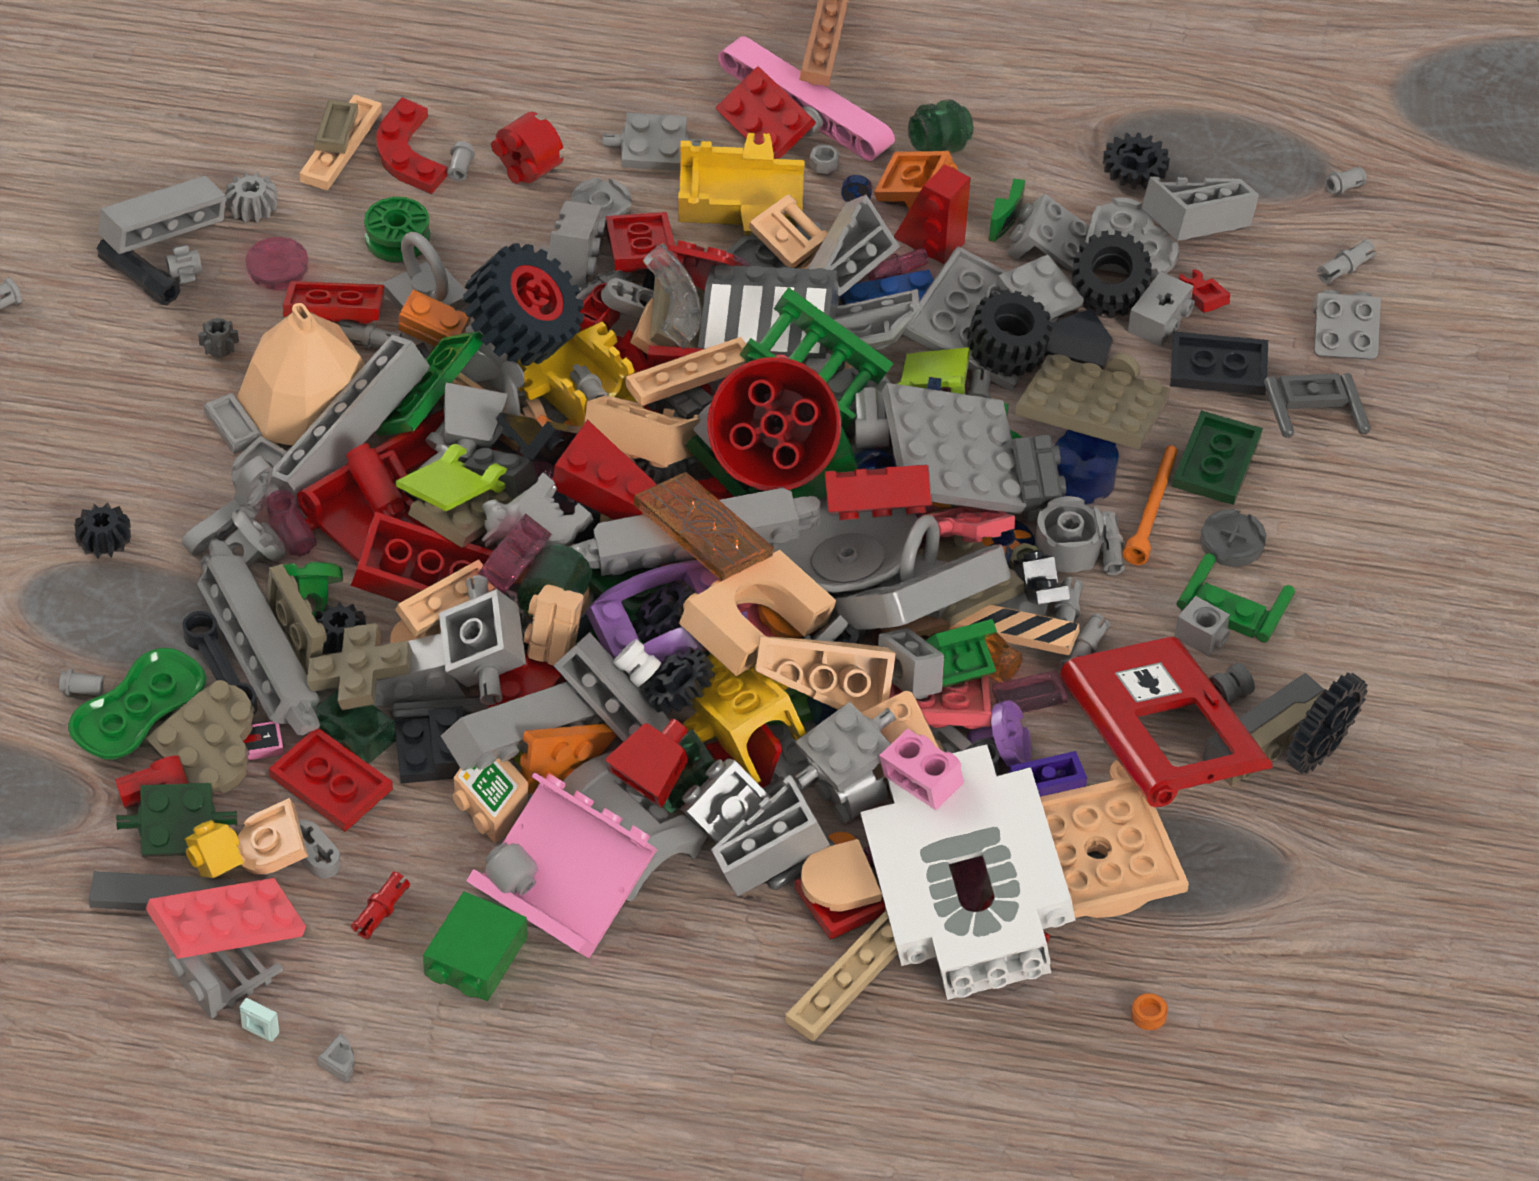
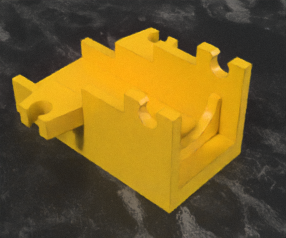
M748 133L744 150L743 148L712 147V142L702 141L700 146H693L692 141L681 140L678 222L739 224L743 226L744 235H751V230L749 229L750 221L786 195L790 194L797 201L796 205L803 211L804 160L773 159L774 153L770 134H763L764 143L757 145L753 142L755 133ZM788 214L784 215L795 227L797 226V223Z
M603 322L575 334L573 338L540 364L533 362L529 366L521 364L520 359L516 362L524 373V386L517 387V389L521 393L524 390L526 398L530 401L539 396L545 397L576 426L582 427L584 425L588 402L585 394L577 390V385L570 378V373L574 370L573 366L579 364L580 367L586 366L591 374L598 376L602 383L601 387L610 397L637 402L626 387V376L635 373L632 362L627 358L621 359L620 352L613 347L618 342L615 332L610 330L608 333L607 327Z
M710 654L707 657L714 665L712 670L715 676L708 679L712 685L704 688L702 691L704 696L693 699L691 707L696 713L682 723L688 730L684 738L686 740L689 739L692 746H696L716 736L721 747L758 783L761 780L747 751V742L751 734L758 727L773 720H780L787 726L795 741L806 734L805 729L789 695L785 692L788 686L755 671V666L736 676L713 654Z

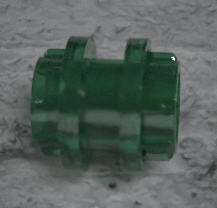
M952 99L939 101L936 105L933 103L920 105L914 116L909 119L908 134L912 145L918 151L948 150L950 153L963 150L967 141L972 138L973 120L965 106Z

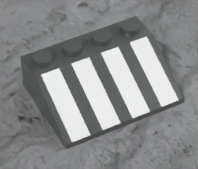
M727 264L711 265L705 287L698 348L706 349L741 337L746 344L750 338L760 343L780 316L773 308L788 287L835 320L839 303L837 270H826L823 268L730 266ZM790 323L770 352L775 356L785 355L790 357L806 336V333L795 324ZM817 342L806 358L826 359L828 348Z

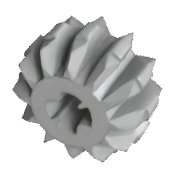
M245 172L242 178L234 176L233 182L227 184L226 207L233 214L234 219L242 218L245 223L250 219H254L258 223L261 217L269 219L271 212L276 211L278 205L277 188L270 181L269 176L261 177L258 172L253 176H249Z

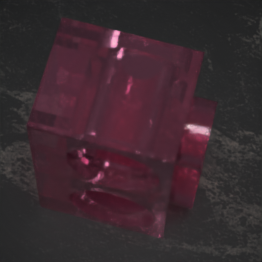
M525 514L493 551L478 574L487 577L489 583L505 594L535 559L552 533Z

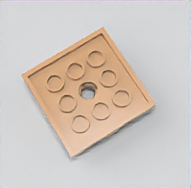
M1130 777L1040 797L1070 893L1075 918L1082 916L1093 918L1120 916L1140 908L1148 901L1188 892V880L1156 807L1148 804ZM1097 851L1104 854L1105 858L1095 859L1088 854Z

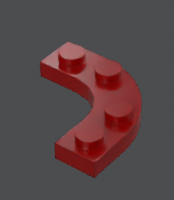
M402 97L383 118L377 130V150L381 163L393 177L432 194L448 176L447 166L419 155L408 144L412 134L428 117V108Z

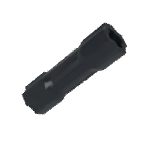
M104 239L100 241L96 248L98 250L97 257L113 269L124 273L161 305L167 306L170 302L176 300L181 291L179 289L180 282L165 271L154 267L134 252V250L118 254Z

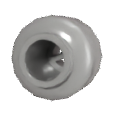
M504 842L494 848L485 859L487 863L485 874L502 893H518L521 896L532 889L536 883L534 877L538 866L520 844L508 845Z

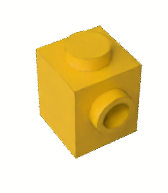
M213 820L194 827L195 833L184 838L188 845L186 855L192 866L198 868L201 877L215 878L244 863L237 848L240 845L238 836L227 824L214 823Z

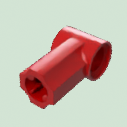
M178 755L162 758L150 764V768L115 779L125 809L141 804L140 785L189 784L180 756Z

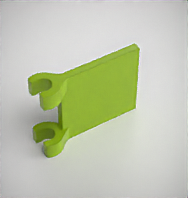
M970 348L907 353L902 379L897 384L924 389L951 387V393L965 395V380Z
M453 444L446 450L441 459L397 480L396 487L444 511H448L488 490L496 493L502 492L505 489V483L498 479L507 472V468L494 463L481 476L466 469V464L458 461L460 456L466 454L467 449L458 444Z

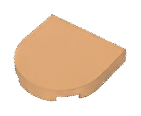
M290 798L250 816L243 823L245 826L238 835L240 845L237 848L244 862L240 865L244 870L252 874H269L308 857L296 809Z
M859 839L826 847L819 852L811 854L803 864L801 887L807 899L812 903L816 902L822 906L829 907L831 911H846L882 900V893Z

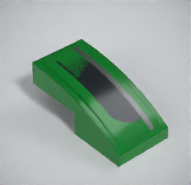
M1013 178L1009 198H996L990 222L989 241L995 242L1002 237L1017 219L1024 200L1026 180Z

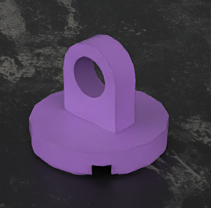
M1011 700L994 704L991 715V727L974 729L967 734V739L972 744L979 739L988 738L994 740L1002 760L1009 768L1011 765L1029 762L1032 757L1030 731L1027 727L1022 728L1020 719H1024L1023 712Z

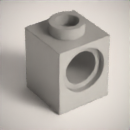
M1195 596L1178 616L1175 637L1209 657L1217 646L1221 648L1226 643L1230 635V630L1227 629L1230 614Z

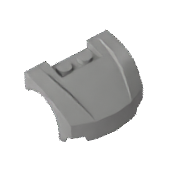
M610 752L595 757L576 768L564 779L563 782L566 786L563 790L572 796L576 790L594 801L591 807L594 810L602 813L604 808L623 819L619 824L623 828L630 831L632 826H635L651 836L647 842L657 848V851L626 899L627 901H633L645 880L663 861L680 852L687 853L691 858H696L707 834L685 814L671 818L664 808L658 807L611 774L605 762L608 755L612 753Z

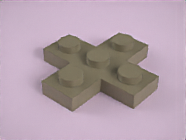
M377 623L344 628L342 652L309 658L308 686L311 691L339 687L338 702L342 710L374 705L377 680L410 674L412 649L409 641L380 645L381 631Z

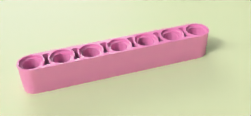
M741 36L718 54L721 67L741 82L759 66L802 108L810 106L820 114L823 125L819 129L820 132L863 159L872 161L894 144V134L885 123L826 86L812 85L799 80L800 70L751 39Z

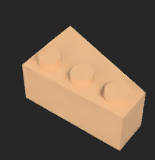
M602 396L587 402L585 422L588 419L628 458H642L648 460L651 466L666 468L669 464L694 456L685 445L693 436L697 435L693 429L701 421L697 417L698 415H694L691 419L674 417L675 410L665 408L663 414L644 409L645 405L640 406L638 402L610 396Z

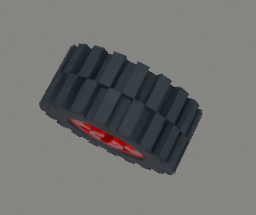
M514 243L509 247L501 248L470 276L471 278L465 285L468 291L463 294V302L470 303L465 308L466 316L473 317L475 320L470 324L474 332L480 330L484 335L480 340L486 346L492 343L495 346L493 352L499 357L506 353L508 354L507 361H514L516 363L520 359L521 364L529 366L533 362L540 364L545 359L547 360L578 333L581 328L579 324L584 320V314L579 312L584 308L583 300L576 299L580 290L578 285L571 286L569 282L572 275L568 270L563 273L558 268L561 262L556 258L551 261L548 260V252L540 249L535 253L534 246L530 244H525L521 248L519 243Z

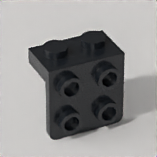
M501 412L496 417L497 422L502 426V433L517 442L521 447L520 452L525 458L532 462L542 461L551 465L557 463L582 428L580 426L547 421L542 427L533 418Z

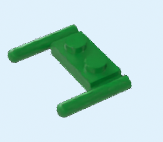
M1210 553L1205 554L1176 603L1177 607L1184 610L1192 599L1197 596L1230 614L1228 629L1251 638L1256 636L1259 641L1264 643L1268 642L1293 598L1295 589L1291 585H1285L1272 608L1268 611L1266 606L1206 582L1203 585L1216 562L1214 555Z

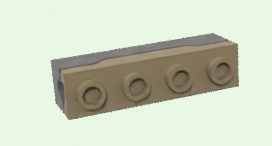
M1304 673L1239 719L1270 761L1273 762L1293 741V734L1300 728L1298 724L1305 720L1306 712L1311 709L1314 701L1325 689L1307 673ZM1218 733L1207 739L1203 761L1232 754ZM1255 772L1224 780L1230 786H1233L1242 779H1249Z

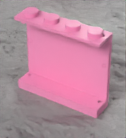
M534 772L532 777L539 781L540 784L504 842L508 845L520 844L536 862L538 870L534 877L535 885L521 896L518 893H502L486 876L485 872L482 874L473 869L466 881L514 912L527 917L528 921L575 951L590 958L653 858L657 848L647 842L651 836L637 827L632 826L630 831L620 826L619 824L623 819L604 808L602 813H599L591 808L594 801L576 790L572 796L563 790L566 784L548 773L544 779Z

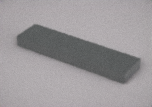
M94 871L89 905L91 908L147 911L146 907L151 898L235 885L236 881L235 879Z

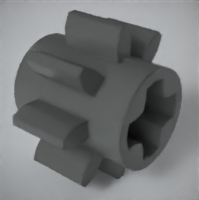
M221 318L212 319L207 324L203 323V332L198 333L199 345L204 346L206 355L210 354L214 357L221 358L227 356L230 352L234 353V343L239 342L238 330H233L232 321L227 322Z

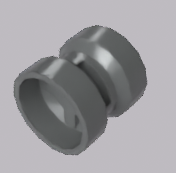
M1241 663L1228 667L1224 674L1216 673L1209 677L1228 705L1234 703L1236 697H1246L1253 693L1255 689L1251 673Z

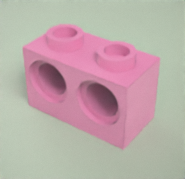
M908 728L879 755L884 777L934 810H937L964 783L961 763L954 754L948 751L943 752L934 746L925 735L919 736Z

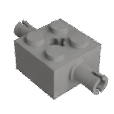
M476 575L473 576L474 584L471 578L466 580L469 601L439 613L445 670L447 674L466 687L479 683L480 702L485 705L496 704L494 696H496L498 703L502 701L499 675L526 664L519 605L497 589L489 592L487 577Z

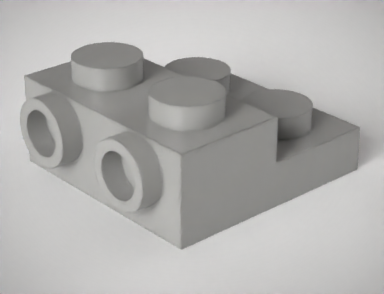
M728 758L724 762L721 759L717 760L709 767L706 772L709 778L701 787L694 785L683 795L682 800L685 804L680 808L716 844L742 820L747 822L760 810L759 804L766 797L771 799L736 761Z

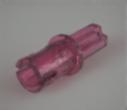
M924 248L900 256L894 253L891 255V258L882 261L868 273V277L872 281L903 275L907 271L928 264L929 257Z

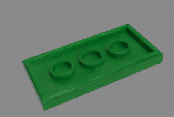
M480 331L441 339L426 358L431 368L422 377L421 381L403 398L400 405L381 423L379 429L375 431L379 437L415 431L444 394L446 383H452L483 344L480 340L483 337Z

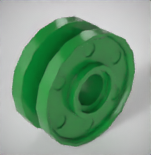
M407 197L385 198L371 205L364 218V228L366 230L365 243L368 250L377 258L389 262H404L401 242L405 234L417 232L430 242V218L426 208L418 201ZM414 245L415 257H418L422 252Z

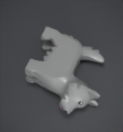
M542 473L536 484L514 498L510 503L503 504L494 499L482 505V509L486 514L484 527L487 530V534L482 538V541L488 547L498 540L512 536L520 529H527L543 544L540 553L529 565L530 570L539 569L540 567L547 569L549 561L554 562L557 552L572 545L578 533L584 532L594 519L591 513L579 503L575 506V513L573 515H563L564 512L559 508V504L554 503L555 500L552 498L557 491V487L554 486L555 482L545 473Z

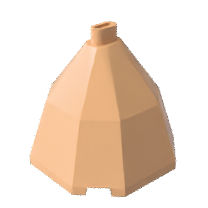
M302 303L294 304L292 307L293 312L263 334L237 396V400L262 433V437L276 445L281 443L293 446L365 365L338 324L310 313Z

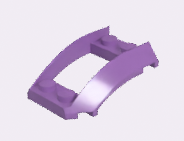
M708 557L662 566L641 573L606 590L586 611L603 648L615 659L630 642L636 638L639 640L621 601L645 590L684 580L700 594L709 589L714 582L718 580L723 581L717 568L720 558ZM747 611L740 612L747 619ZM683 627L671 630L643 644L644 651L648 655H654L661 664L665 663L664 659L667 655L669 657L675 655L679 649L683 654L689 647H692L694 651L706 649Z

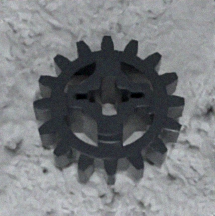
M1137 132L1136 137H1131L1129 133H1125L1124 139L1116 136L1113 143H1107L1106 151H1104L1103 155L1104 172L1110 173L1111 181L1120 179V186L1130 183L1131 188L1135 189L1137 184H1141L1144 189H1147L1150 177L1165 179L1170 162L1168 149H1162L1163 142L1161 141L1152 142L1153 136L1151 135L1146 139L1142 138L1139 132Z
M682 580L680 583L673 581L669 588L663 585L662 588L658 589L657 593L653 592L649 600L641 604L640 611L635 614L637 620L632 625L642 643L682 627L679 622L684 612L683 605L692 594L697 593L689 584Z
M689 647L684 654L679 649L675 655L670 657L667 655L664 659L665 663L659 666L648 679L649 683L643 686L646 692L643 695L657 713L663 710L668 715L673 708L677 713L681 712L682 707L693 705L695 697L702 698L704 696L702 693L704 688L712 685L708 679L715 676L712 670L714 665L701 649L694 651L692 647Z

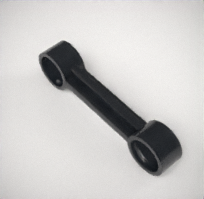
M195 611L188 614L182 624L186 644L193 649L200 650L216 681L223 680L228 685H235L246 693L254 706L255 711L253 713L255 716L258 709L256 692L251 685L239 681L217 641L218 631L215 617L206 611ZM197 626L211 628L204 634H193L190 632V630Z

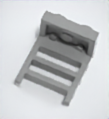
M167 944L169 959L166 962L170 971L211 1019L216 1017L217 1011L223 1007L228 1006L231 1008L234 1006L235 1000L241 996L246 995L248 997L252 995L253 989L259 985L264 984L266 986L270 984L271 978L283 971V967L279 962L266 970L248 947L236 948L234 950L257 975L248 981L224 951L211 953L212 956L239 986L230 992L202 959V955L177 959Z

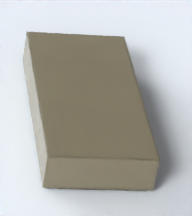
M328 100L314 141L315 150L345 154L359 112L358 104Z

